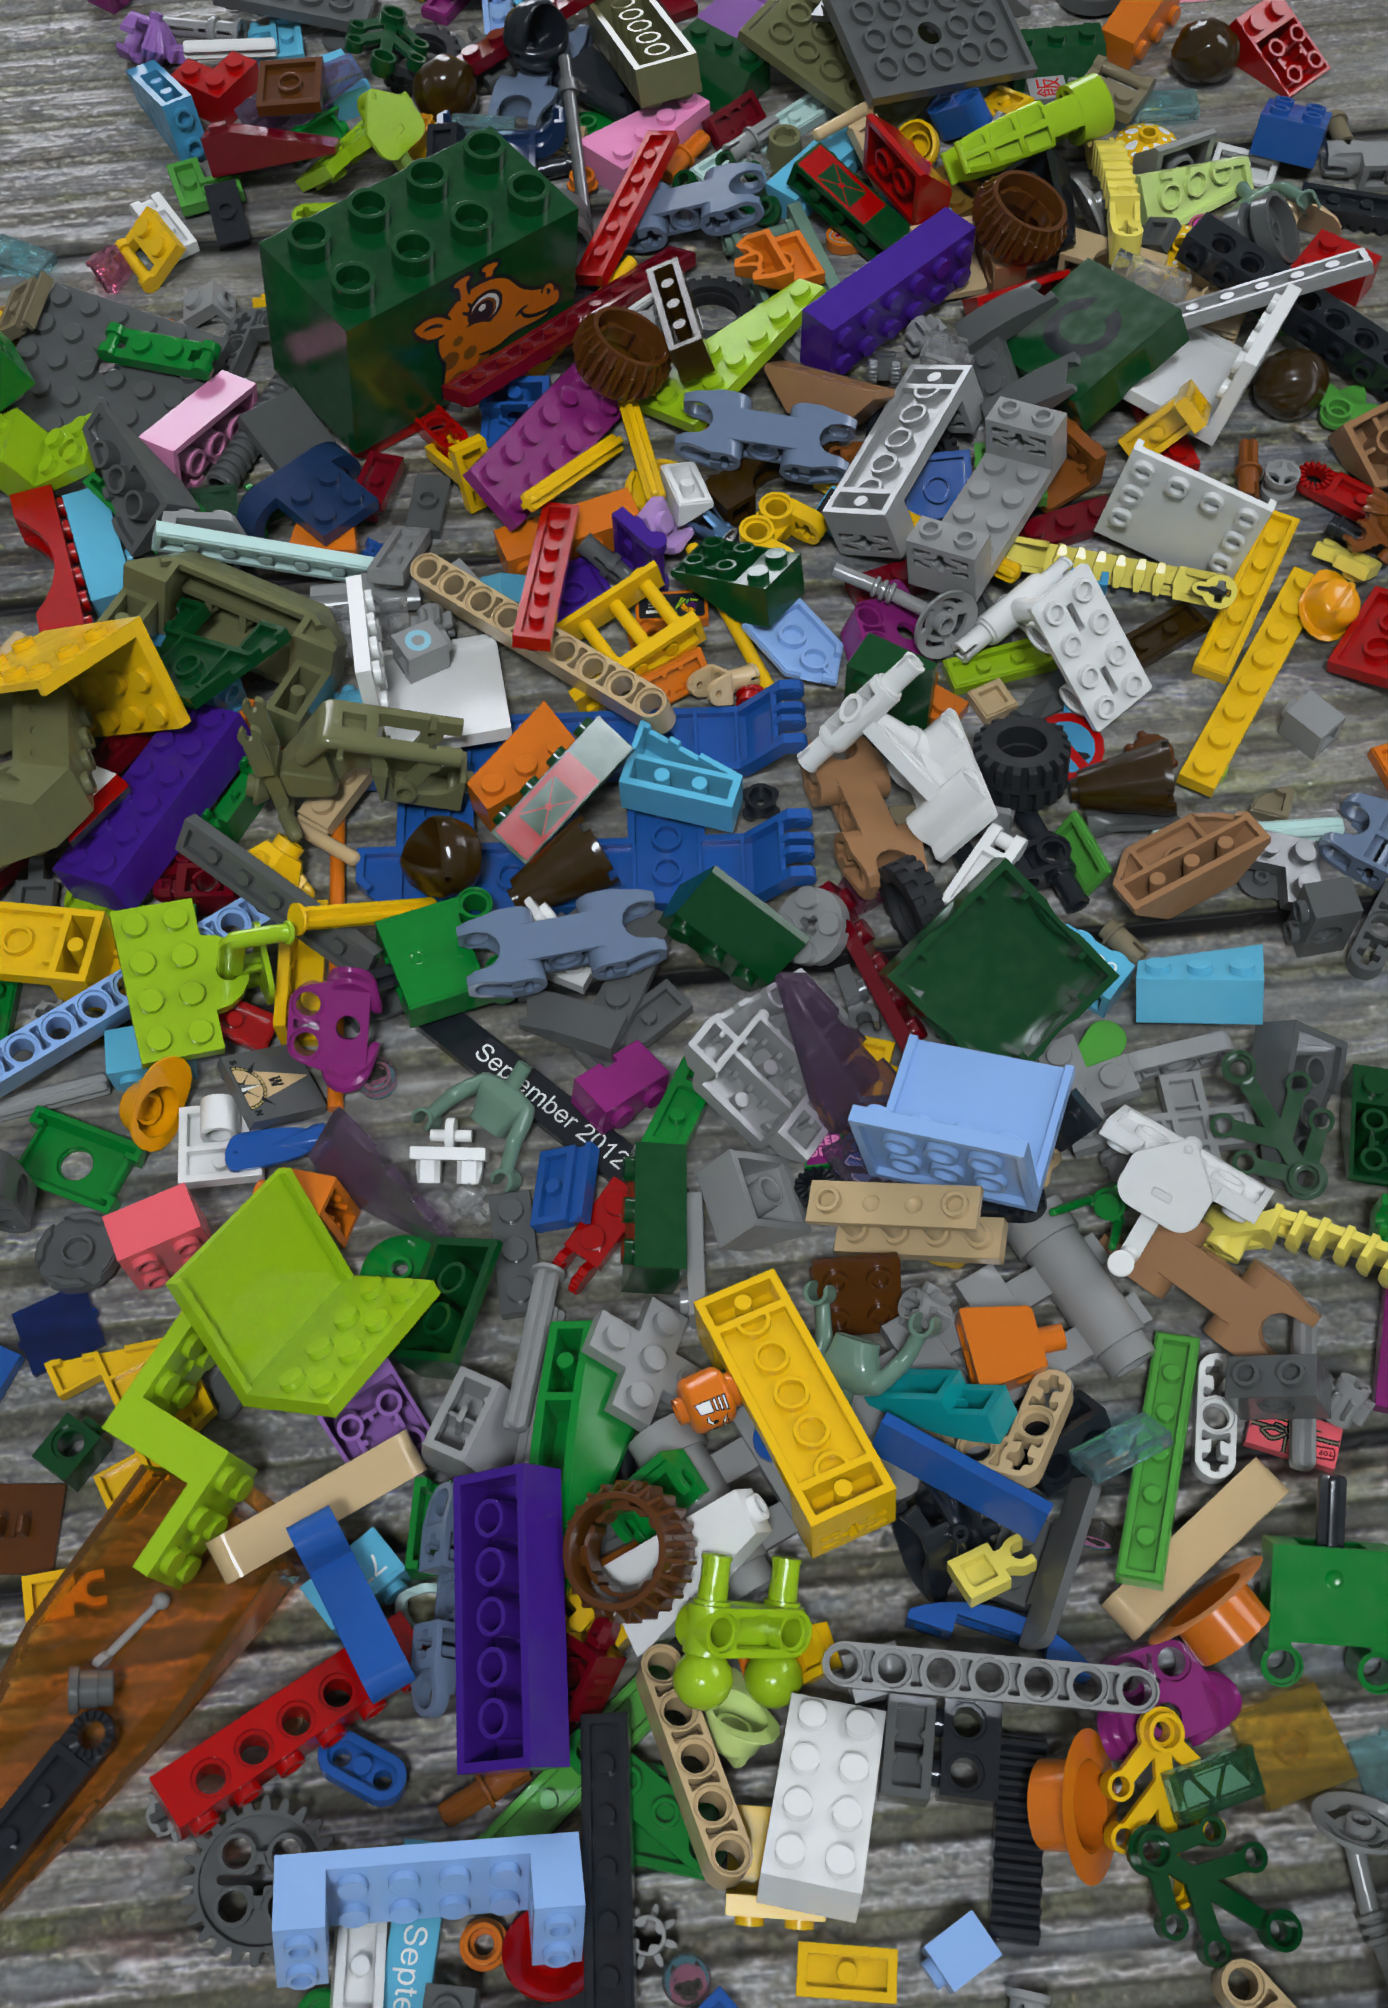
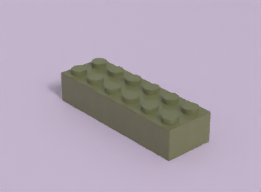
M596 0L587 6L589 24L593 29V40L641 108H657L663 102L673 99L686 100L691 98L693 94L702 92L697 52L656 0Z

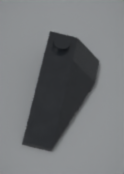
M1054 147L1021 159L994 175L996 177L1005 171L1021 170L1032 173L1053 186L1065 202L1067 225L1069 226L1066 231L1067 237L1055 255L1076 244L1074 195L1070 184L1071 177L1068 165ZM1014 215L1015 217H1017V218L1020 219L1021 221L1025 222V221H1024L1023 219H1021L1020 217Z

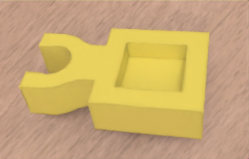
M1325 538L1323 542L1318 541L1311 554L1318 559L1333 563L1332 567L1341 570V575L1353 582L1367 581L1377 576L1383 562L1360 551L1353 553L1329 538Z
M1019 1534L1007 1538L1001 1548L993 1551L988 1542L947 1561V1572L970 1608L1011 1589L1012 1578L1010 1576H1024L1036 1571L1037 1560L1033 1554L1023 1559L1012 1556L1013 1553L1022 1550L1023 1539Z

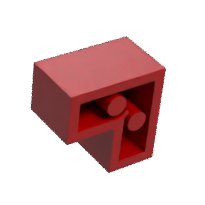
M231 51L214 69L188 58L171 74L191 94L198 116L211 123L226 121L227 125H231L256 102L259 73L258 63L235 51Z
M1321 229L1291 265V268L1361 248V246ZM1366 248V252L1373 261V274L1324 288V290L1339 300L1354 307L1358 305L1372 287L1382 256Z

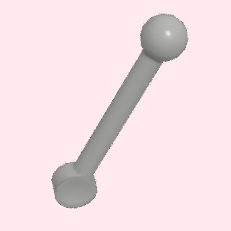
M166 1592L155 1594L152 1604L106 1651H102L94 1658L92 1666L95 1669H105L112 1661V1657L158 1610L168 1608L171 1601L169 1594Z

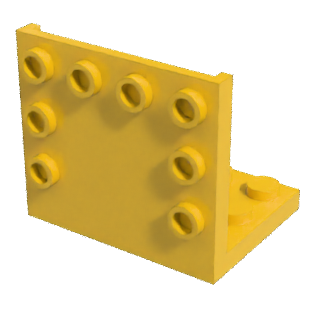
M140 616L45 630L34 637L30 635L16 640L10 645L13 650L7 654L0 653V694L38 689L41 696H47L60 686L68 683L79 705H86L92 715L94 727L90 728V732L93 738L181 729L191 722Z

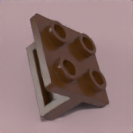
M897 1252L824 1258L812 1261V1267H809V1281H818V1298H822L826 1285H833L836 1289L837 1296L834 1302L830 1304L833 1337L836 1332L851 1335L880 1333L882 1325L900 1316L898 1313V1303L901 1298L900 1258Z

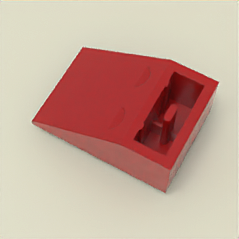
M1262 0L1237 17L1229 25L1230 29L1238 36L1241 46L1237 67L1280 96L1291 98L1331 69L1285 0Z

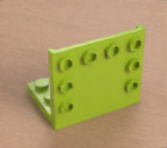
M278 1168L165 1283L243 1407L333 1418L339 1415L441 1294L434 1280L353 1275L291 1168Z

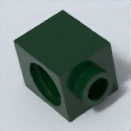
M67 1412L33 1453L32 1457L78 1492L113 1448L102 1438L107 1431L102 1429V1426L87 1415L80 1422ZM83 1440L82 1450L75 1456L67 1457L70 1446L77 1441Z

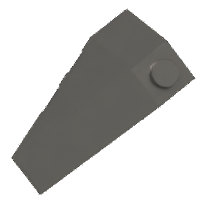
M99 402L82 430L95 468H100L106 485L102 488L104 499L111 501L116 512L115 517L111 519L114 530L132 557H139L151 551L156 520H162L163 511L190 509L199 512L201 508L184 483L106 403Z
M1297 1020L1263 1022V1025H1255L1251 1055L1256 1061V1074L1254 1077L1279 1118H1281L1287 1096L1285 1088L1287 1077L1292 1072L1303 1071L1312 1080V1088L1310 1093L1304 1097L1293 1137L1295 1145L1303 1156L1311 1132L1308 1126L1310 1113L1317 1108H1326L1331 1095L1338 1094L1342 1086L1348 1043ZM1296 1077L1291 1080L1290 1086L1294 1091L1302 1092L1307 1088V1082L1301 1077ZM1317 1114L1313 1117V1124L1317 1128L1325 1127L1329 1118L1324 1114ZM1257 1116L1258 1126L1264 1127ZM1260 1145L1263 1160L1286 1164L1278 1149ZM1306 1171L1299 1173L1297 1176V1181L1301 1186L1307 1175ZM1264 1177L1266 1184L1287 1191L1284 1182Z

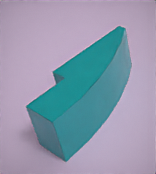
M909 1369L882 1395L864 1397L868 1405L885 1414L888 1412L918 1428L948 1437L980 1443L1001 1444L1018 1415L1006 1385L966 1384L960 1370Z

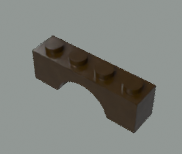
M838 441L828 442L822 447L828 452L831 447L839 446L840 443ZM741 458L738 469L732 471L724 470L719 474L712 475L704 483L713 499L714 507L724 521L738 528L742 520L756 514V492L759 488L771 480L783 477L779 473V463Z

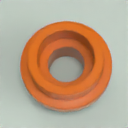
M480 1918L471 1922L464 1929L459 1944L460 1954L466 1965L479 1972H489L498 1968L502 1964V1944L507 1932L505 1928L491 1918ZM483 1935L491 1936L494 1941L493 1950L488 1955H480L476 1949V1943Z

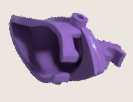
M132 10L124 18L120 25V30L129 34L123 44L120 42L116 44L119 57L139 65L153 59L160 65L167 61L171 64L178 63L182 65L186 61L183 45L176 42L169 26L162 19L163 15L161 13L151 10L149 16Z

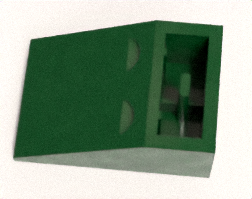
M717 536L706 537L670 571L673 578L736 621L770 628L805 593L801 553L789 552L780 547L767 548L755 546L751 542L738 543L727 541Z
M1353 1064L1342 1083L1339 1123L1347 1181L1388 1187V1069Z

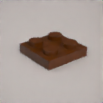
M323 56L259 61L256 97L258 116L322 112L325 80Z

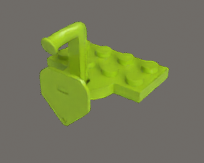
M371 88L362 93L357 99V109L362 119L340 139L341 145L336 154L322 156L295 181L302 192L313 187L319 191L330 181L332 184L337 182L347 173L345 167L350 163L355 164L368 153L366 150L370 147H373L382 159L392 162L398 171L407 168L414 161L407 151L421 139L425 131L424 120L407 92L395 94Z
M192 898L109 912L142 1069L151 1068L154 1063L164 1057L177 1056L187 1061L224 1054L225 1044L218 1015L232 1010L243 999L247 989L260 987L267 1005L274 1004L275 985L266 945L282 942L287 945L293 944L295 928L291 921L286 920L283 924L262 927L259 921H254L250 929L233 931L222 938L217 935H200ZM253 947V953L245 954L246 948Z

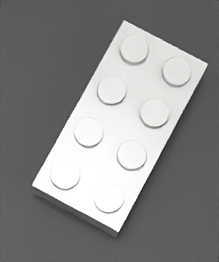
M797 1693L791 1694L760 1873L757 1903L856 1923L864 1884L886 1711Z

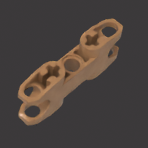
M861 736L846 750V760L836 759L831 756L815 773L808 772L800 764L803 787L811 805L815 808L830 806L842 832L837 833L834 838L835 858L843 876L849 881L860 897L865 900L876 898L875 894L881 886L878 869L905 855L916 856L917 861L921 860L928 872L923 842L912 833L907 823L895 824L883 798H887L890 794V775L882 757L867 738Z
M1203 1218L1196 1228L1186 1233H1176L1159 1224L1140 1258L1134 1264L1133 1271L1127 1276L1160 1299H1163L1175 1284L1214 1314L1204 1326L1203 1331L1234 1356L1278 1355L1266 1343L1262 1331L1266 1318L1272 1314L1284 1313L1295 1317L1300 1322L1314 1327L1322 1317L1289 1280L1265 1263L1254 1259L1242 1274L1206 1248L1203 1244L1214 1228ZM1108 1232L1103 1235L1099 1242L1105 1251L1111 1255L1113 1252L1120 1250L1125 1241L1119 1238L1117 1249L1110 1251L1108 1249L1110 1233Z

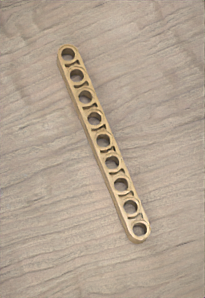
M423 553L413 560L410 567L411 575L428 599L441 605L448 611L451 610L459 618L635 725L639 726L642 719L651 724V729L659 734L668 732L674 726L676 721L675 712L661 688L557 626L555 627L550 652L512 648V634L519 608L518 603L436 554ZM601 673L598 677L593 678L596 674ZM631 690L628 694L621 696L625 691ZM660 708L657 712L649 714L653 709Z

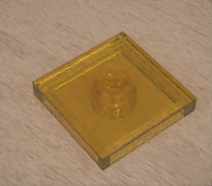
M1315 1682L1242 1709L1238 1717L1229 1725L1268 1812L1359 1776Z

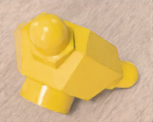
M278 832L273 840L268 838L247 850L314 899L315 890L302 873L303 861L300 859V856L305 849L298 843L291 842L286 835Z

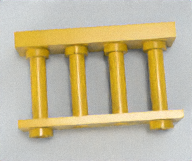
M654 560L644 567L637 568L630 576L556 623L558 628L578 640L585 637L592 648L637 675H641L707 640L701 621L695 612L691 610L684 616H679L660 592L659 588L665 584L658 565ZM644 598L649 600L668 625L651 637L646 634L628 610ZM615 617L637 645L621 657L615 654L597 630ZM601 673L596 674L593 678L598 677ZM575 687L568 691L578 712L599 711L605 707Z

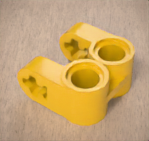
M770 492L760 499L759 511L755 515L746 517L741 521L739 525V543L751 542L755 546L767 548L780 547L786 551L795 552L792 548L781 542L793 536L805 543L815 545L827 533L829 527L824 516L819 511L791 498L786 493Z

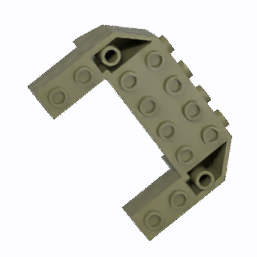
M193 550L126 561L123 565V588L97 622L140 616L151 640L156 633L166 636L163 629L168 620L174 621L178 613L175 606L178 600L184 597L206 604L211 613V616L194 635L238 647L261 620L287 628L292 639L250 670L255 674L280 683L266 704V709L281 747L285 748L318 706L330 699L341 683L347 642L328 606Z
M68 683L60 686L47 696H41L38 689L0 694V757L12 752V761L0 765V869L31 856L43 855L50 849L58 847L94 811L93 794L98 791L92 775V771L96 770V763L91 753V749L95 748V742L90 732V728L94 727V721L87 706L79 705Z

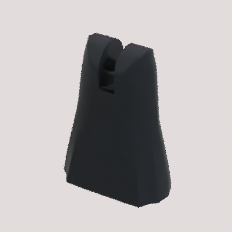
M590 46L571 59L573 76L578 82L579 94L576 96L578 102L594 108L613 122L643 109L634 99L609 61L594 46ZM560 69L555 78V87H559L558 81L561 79Z

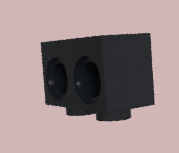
M1080 1389L1073 1393V1404L1044 1475L1040 1482L1035 1485L1046 1497L1063 1489L1071 1482L1072 1478L1081 1476L1120 1450L1106 1409ZM1035 1421L1028 1424L1024 1431L1030 1435L1038 1436L1047 1432L1049 1426L1044 1422ZM1024 1449L1025 1456L1019 1465L1020 1469L1023 1465H1029L1027 1449Z
M943 1698L941 1707H936L934 1737H939L938 1757L933 1756L931 1787H936L935 1801L990 1808L997 1804L1003 1703ZM959 1714L972 1716L978 1724V1734L973 1737L961 1736L954 1728L953 1718ZM956 1763L969 1765L976 1777L974 1786L970 1788L957 1786L951 1779V1766Z

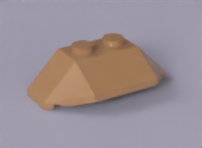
M788 360L769 362L764 366V371L787 413H790L792 406L797 403L818 404L847 414L856 419L857 425H860L895 395V389L875 385Z
M1239 811L1236 814L1221 812L1190 813L1124 848L1112 888L1134 915L1169 920L1236 884L1271 843V836L1248 811Z

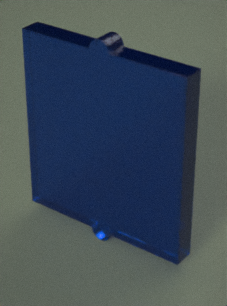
M59 1292L11 1314L21 1340L18 1343V1347L25 1351L35 1378L47 1373L44 1363L50 1360L60 1358L62 1361L80 1358L84 1353L93 1352L107 1345L97 1319L100 1316V1312L93 1308L87 1292L84 1294H65Z

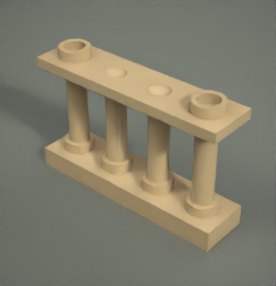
M812 1180L805 1219L807 1224L837 1226L833 1251L839 1257L897 1252L900 1260L1004 1265L1009 1226L1005 1218L980 1217L984 1192L982 1186Z

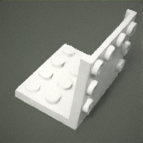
M1289 283L1282 295L1275 293L1243 348L1201 326L1188 329L1187 332L1190 340L1153 373L1136 383L1123 399L1141 408L1144 412L1151 414L1176 396L1179 388L1192 379L1211 404L1212 409L1207 426L1196 434L1192 430L1188 434L1213 446L1257 372L1302 289Z
M1138 438L1094 531L1155 560L1165 562L1166 565L1177 567L1181 565L1222 573L1233 579L1273 513L1277 501L1270 498L1269 502L1265 503L1143 447L1145 441ZM1219 581L1217 586H1215L1222 591L1227 589L1225 588V581Z
M361 575L346 577L354 667L364 704L464 719L462 737L443 735L442 741L435 744L432 749H436L437 745L462 748L507 740L512 735L496 639L483 634L451 640L452 650L449 651L450 667L410 684L393 659V651H383L380 623L378 619H375L374 614L375 604L372 590H364ZM384 726L386 735H390L391 739L413 742L420 735V731Z

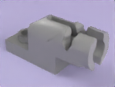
M1351 139L1349 145L1343 140L1324 141L1323 146L1326 149V153H1320L1319 159L1321 176L1331 179H1354L1356 190L1388 191V141L1365 142Z

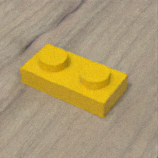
M798 1941L795 1997L896 2005L898 1949Z

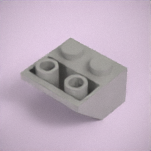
M460 1365L422 1443L421 1458L424 1463L454 1477L513 1465L519 1433L508 1431L503 1425L510 1390L502 1383Z

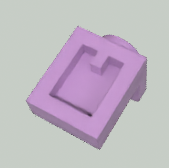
M652 496L637 514L651 532L659 531L665 534L667 550L664 554L675 555L680 553L694 535L692 526H676L664 496Z

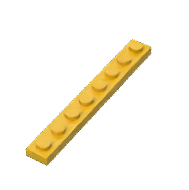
M1295 566L1293 567L1183 765L1176 783L1212 798L1304 628L1298 615V603L1315 574Z

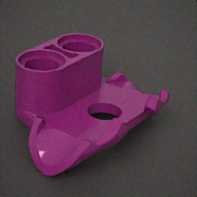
M901 580L889 581L890 585L895 582L897 583V588L910 594ZM877 595L875 599L859 602L840 632L848 662L869 632L925 657L916 648L914 639L902 637L897 630V627H905L914 635L919 615L893 602L887 604L884 598L879 601L877 600Z
M336 967L330 971L326 981H307L301 984L290 997L287 1050L296 1061L321 1070L326 1085L336 1092L348 1093L361 1088L371 1075L379 1053L380 1043L372 1042L368 1046L370 1012L382 1013V1002L374 976L369 971L361 968ZM312 992L316 994L320 999V1009L312 1011L305 1008L301 1002L302 993ZM344 1016L354 1017L360 1024L359 1034L351 1039L342 1037L337 1031V1022L340 1018ZM303 1032L313 1034L318 1040V1048L315 1050L303 1048L299 1043V1034Z
M1170 1639L1155 1645H1151L1147 1641L1112 1653L1100 1662V1664L1115 1666L1125 1662L1129 1667L1145 1669L1154 1675L1160 1689L1159 1700L1155 1706L1168 1702L1177 1708L1185 1729V1738L1190 1737L1193 1747L1203 1744L1227 1728L1241 1712L1242 1699L1236 1685L1224 1674L1215 1671H1205L1190 1649L1180 1641ZM1168 1647L1175 1655L1176 1664L1172 1672L1165 1675L1160 1670L1157 1660L1160 1652ZM1132 1677L1130 1685L1122 1691L1126 1701L1131 1705L1137 1706L1144 1700L1145 1688L1141 1681ZM1107 1712L1098 1713L1097 1727L1105 1752L1112 1761L1123 1763L1138 1743L1136 1725L1142 1713L1130 1715ZM1156 1725L1154 1728V1738L1157 1740L1161 1737L1162 1730Z

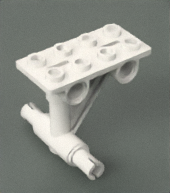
M1060 556L1056 562L1041 574L1029 575L1010 592L1000 596L994 605L977 617L975 627L951 646L953 651L960 649L955 655L962 662L968 663L973 656L988 644L996 645L1019 627L1026 633L1030 642L1038 650L1051 654L1066 681L1059 689L1060 697L1065 705L1074 713L1084 715L1092 730L1100 732L1150 691L1152 685L1089 565L1081 563L1072 571L1071 569L1067 570L1074 564L1066 556Z
M907 651L885 674H875L856 693L846 697L840 708L820 726L819 736L803 751H800L797 754V758H799L798 762L805 770L815 773L835 752H845L864 734L889 760L886 767L892 779L899 786L911 792L916 809L906 817L909 829L919 840L931 846L936 860L944 863L998 816V813L955 710L948 708L925 730L914 725L908 726L887 713L900 701L901 691L919 674L925 671L921 660L912 652Z

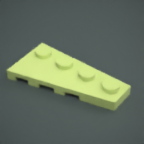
M1236 156L1135 175V184H1138L1137 193L1141 195L1140 219L1142 225L1146 224L1149 217H1174L1178 219L1181 225H1185L1194 216L1210 212L1239 197L1236 191V186L1239 182L1247 181L1251 189H1254L1250 160L1247 156Z

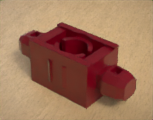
M178 863L176 880L174 877L160 878L153 886V895L160 902L192 898L193 904H197V916H210L240 898L239 895L195 863Z
M594 1617L587 1629V1633L566 1632L569 1737L575 1729L577 1722H580V1715L602 1713L627 1660L625 1656L611 1646L615 1645L620 1631V1623H610L609 1618Z

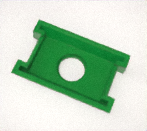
M37 1105L28 1120L33 1128L37 1130L21 1158L17 1160L33 1179L36 1187L104 1214L117 1211L121 1204L116 1197L133 1166L142 1169L147 1151L139 1149L132 1140ZM75 1152L88 1153L93 1159V1167L90 1173L80 1180L66 1179L61 1172V1166L65 1158Z

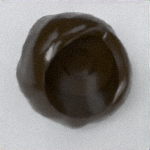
M1214 17L1198 19L1189 22L1181 29L1171 50L1173 66L1181 78L1186 81L1216 84L1226 79L1237 67L1241 46L1238 36L1224 21Z
M439 54L425 63L415 74L411 85V95L416 107L421 113L432 114L435 122H437V114L444 110L450 111L452 122L461 123L469 118L476 107L478 99L476 73L472 65L449 54Z
M1303 348L1285 349L1266 358L1259 366L1253 384V393L1257 405L1279 420H1297L1308 415L1320 405L1328 390L1330 382L1328 366L1318 354Z
M431 816L421 823L406 841L399 859L401 870L409 884L426 896L440 899L458 896L463 890L473 887L480 876L482 850L479 837L468 823L450 816Z

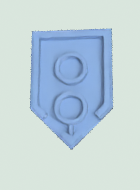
M801 598L770 628L747 623L742 624L741 629L785 677L832 686L837 685L843 643Z

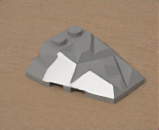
M800 968L766 986L751 997L740 1000L727 1010L716 1013L701 1024L683 1047L687 1066L694 1072L693 1089L750 1145L758 1149H763L770 1145L781 1157L803 1164L810 1159L829 1132L831 1121L827 1119L831 1103L838 1098L840 1088L836 1086L840 1070L847 1066L855 1037L849 1025V1014Z

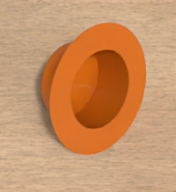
M1252 1556L1225 1569L1196 1589L1170 1611L1156 1626L1149 1637V1644H1159L1179 1635L1202 1666L1213 1665L1244 1646L1266 1625L1271 1616L1247 1584L1261 1566L1263 1557Z
M1085 1728L1075 1736L1067 1758H1040L1036 1761L1028 1783L1027 1812L1031 1834L1038 1848L1042 1851L1069 1852L1071 1862L1079 1878L1085 1884L1095 1886L1105 1877L1114 1851L1106 1846L1103 1834L1105 1827L1110 1822L1117 1820V1801L1106 1798L1101 1792L1100 1779L1104 1772L1113 1769L1110 1758L1105 1752L1100 1735L1091 1728ZM1114 1779V1781H1113V1783H1112V1790H1113L1114 1794H1117V1793H1116V1784H1115V1779Z

